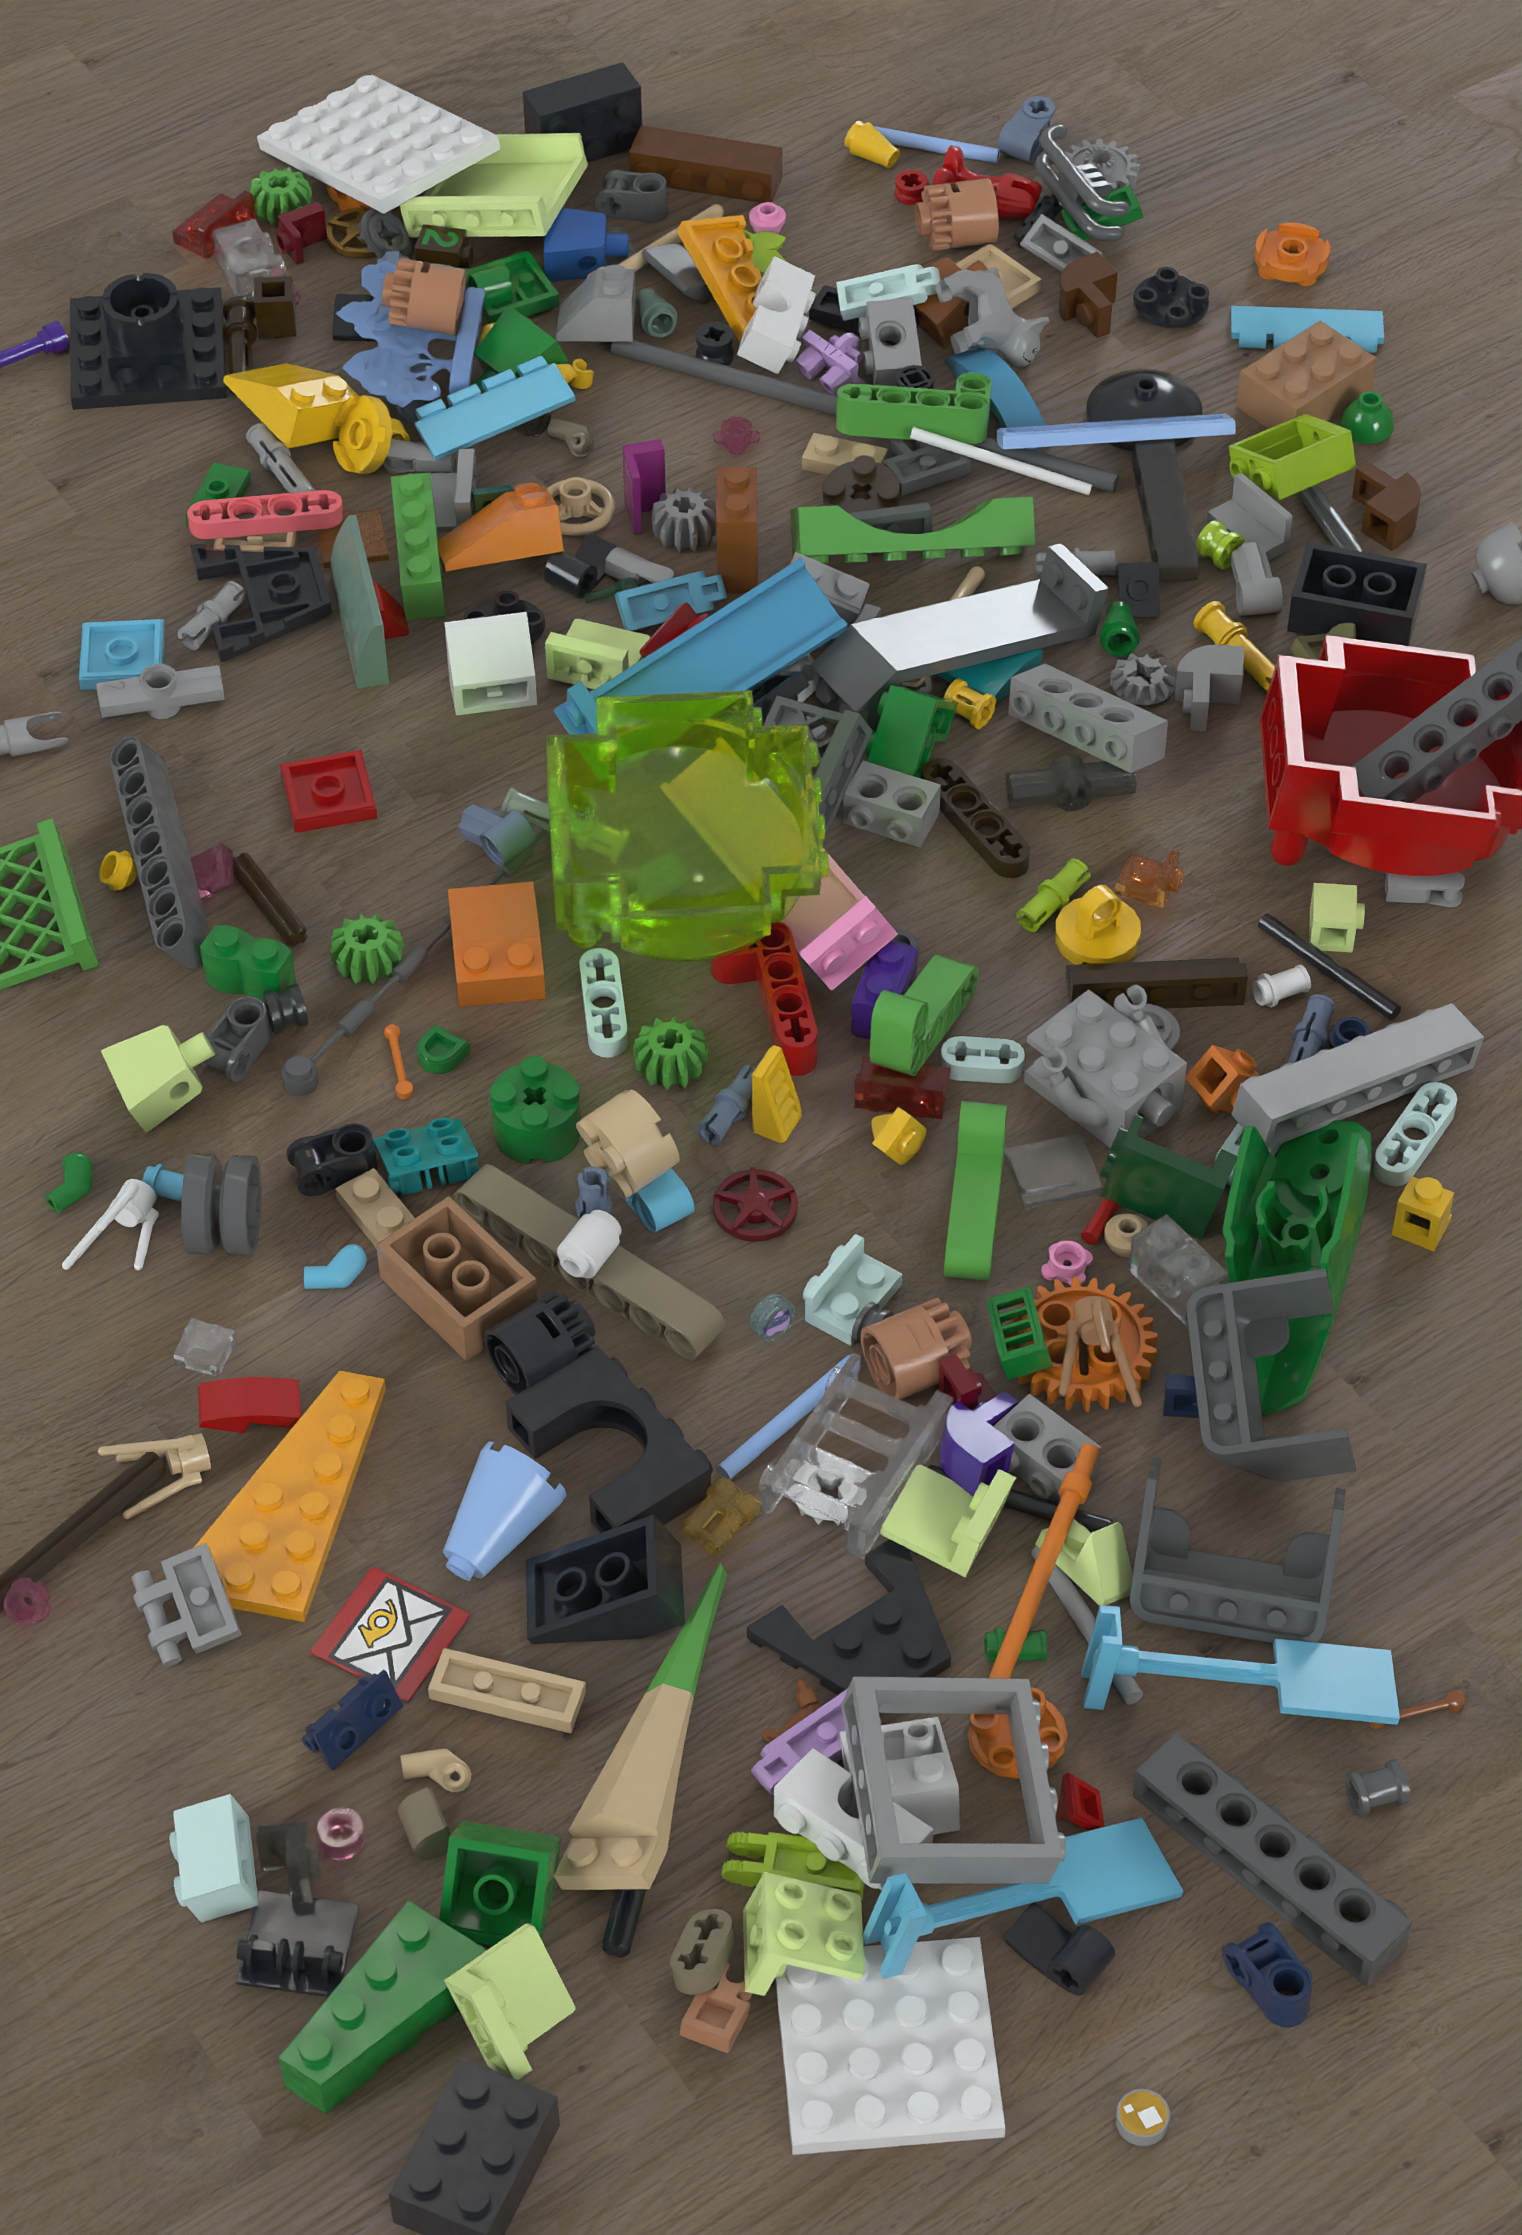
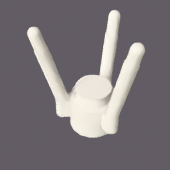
M137 1179L127 1180L107 1211L62 1263V1268L65 1270L70 1269L100 1233L115 1219L126 1227H134L139 1223L143 1224L134 1262L135 1270H141L147 1254L152 1227L159 1216L158 1211L152 1208L156 1201L155 1191L143 1181Z

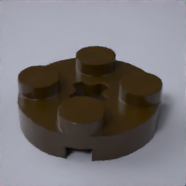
M867 455L858 456L854 461L840 465L822 483L824 506L838 505L847 513L897 507L901 500L899 480L895 473L887 466L876 462L874 458ZM857 492H868L869 499L866 501L862 498L856 500L853 498Z

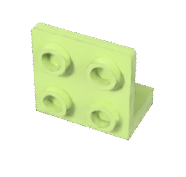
M575 619L566 635L550 632L545 642L547 678L574 685L582 681L585 687L596 689L642 660L643 657L640 655L639 650L650 639V636L582 619Z
M919 1464L915 1467L884 1521L880 1533L884 1537L966 1577L997 1521L1016 1477L998 1469L990 1486L981 1482L974 1496H972L953 1480Z
M764 1872L743 1909L745 1992L765 1996L775 1977H781L787 1965L860 1980L865 1973L860 1895Z
M528 1923L444 1980L488 2067L516 2080L521 2079L532 2071L524 2054V2051L528 2049V2044L575 2011V2005L536 1928Z

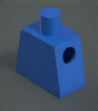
M562 208L545 235V275L550 282L587 278L591 272L599 267H606L607 256H628L629 235L628 233H607V218L604 213Z

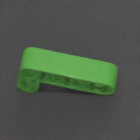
M969 372L958 377L955 391L846 384L837 391L836 428L839 432L852 436L914 440L910 438L913 427L966 444L981 443L986 440L988 434L992 381L987 375L982 373Z
M934 955L904 995L883 990L877 998L872 1014L871 1063L915 1076L972 999L979 978L978 967L944 956Z
M966 1101L961 1103L958 1150L945 1252L944 1277L990 1281L1004 1159L1007 1105Z

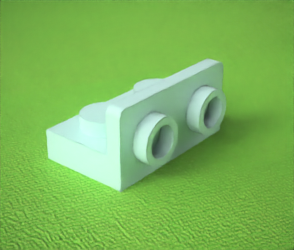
M855 1234L845 1246L840 1245L836 1248L829 1260L828 1267L820 1276H813L807 1283L802 1296L803 1300H805V1321L852 1346L856 1341L852 1337V1329L861 1310L869 1302H875L879 1305V1311H881L901 1287L902 1273L865 1254L864 1238Z

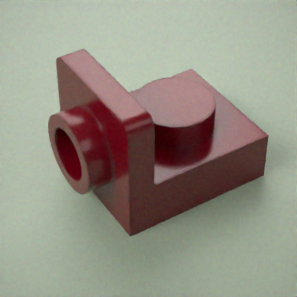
M318 201L278 216L279 232L276 233L277 244L283 254L288 253L296 265L304 262L303 247L327 239L325 210Z
M956 1354L939 1361V1395L949 1410L959 1401L972 1411L979 1403L983 1401L988 1402L997 1396L983 1374L975 1373L972 1368L966 1369Z

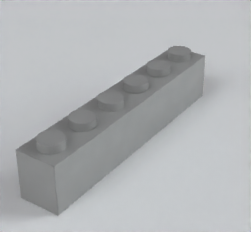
M1453 1003L1434 1010L1428 1009L1419 1016L1406 1021L1394 1022L1385 1029L1372 1034L1355 1037L1350 1042L1330 1050H1321L1314 1056L1296 1063H1287L1275 1071L1259 1077L1253 1076L1248 1078L1239 1086L1231 1115L1243 1129H1245V1126H1255L1267 1148H1271L1327 1126L1334 1120L1340 1121L1419 1090L1427 1083L1439 1082L1474 1068L1484 1036Z

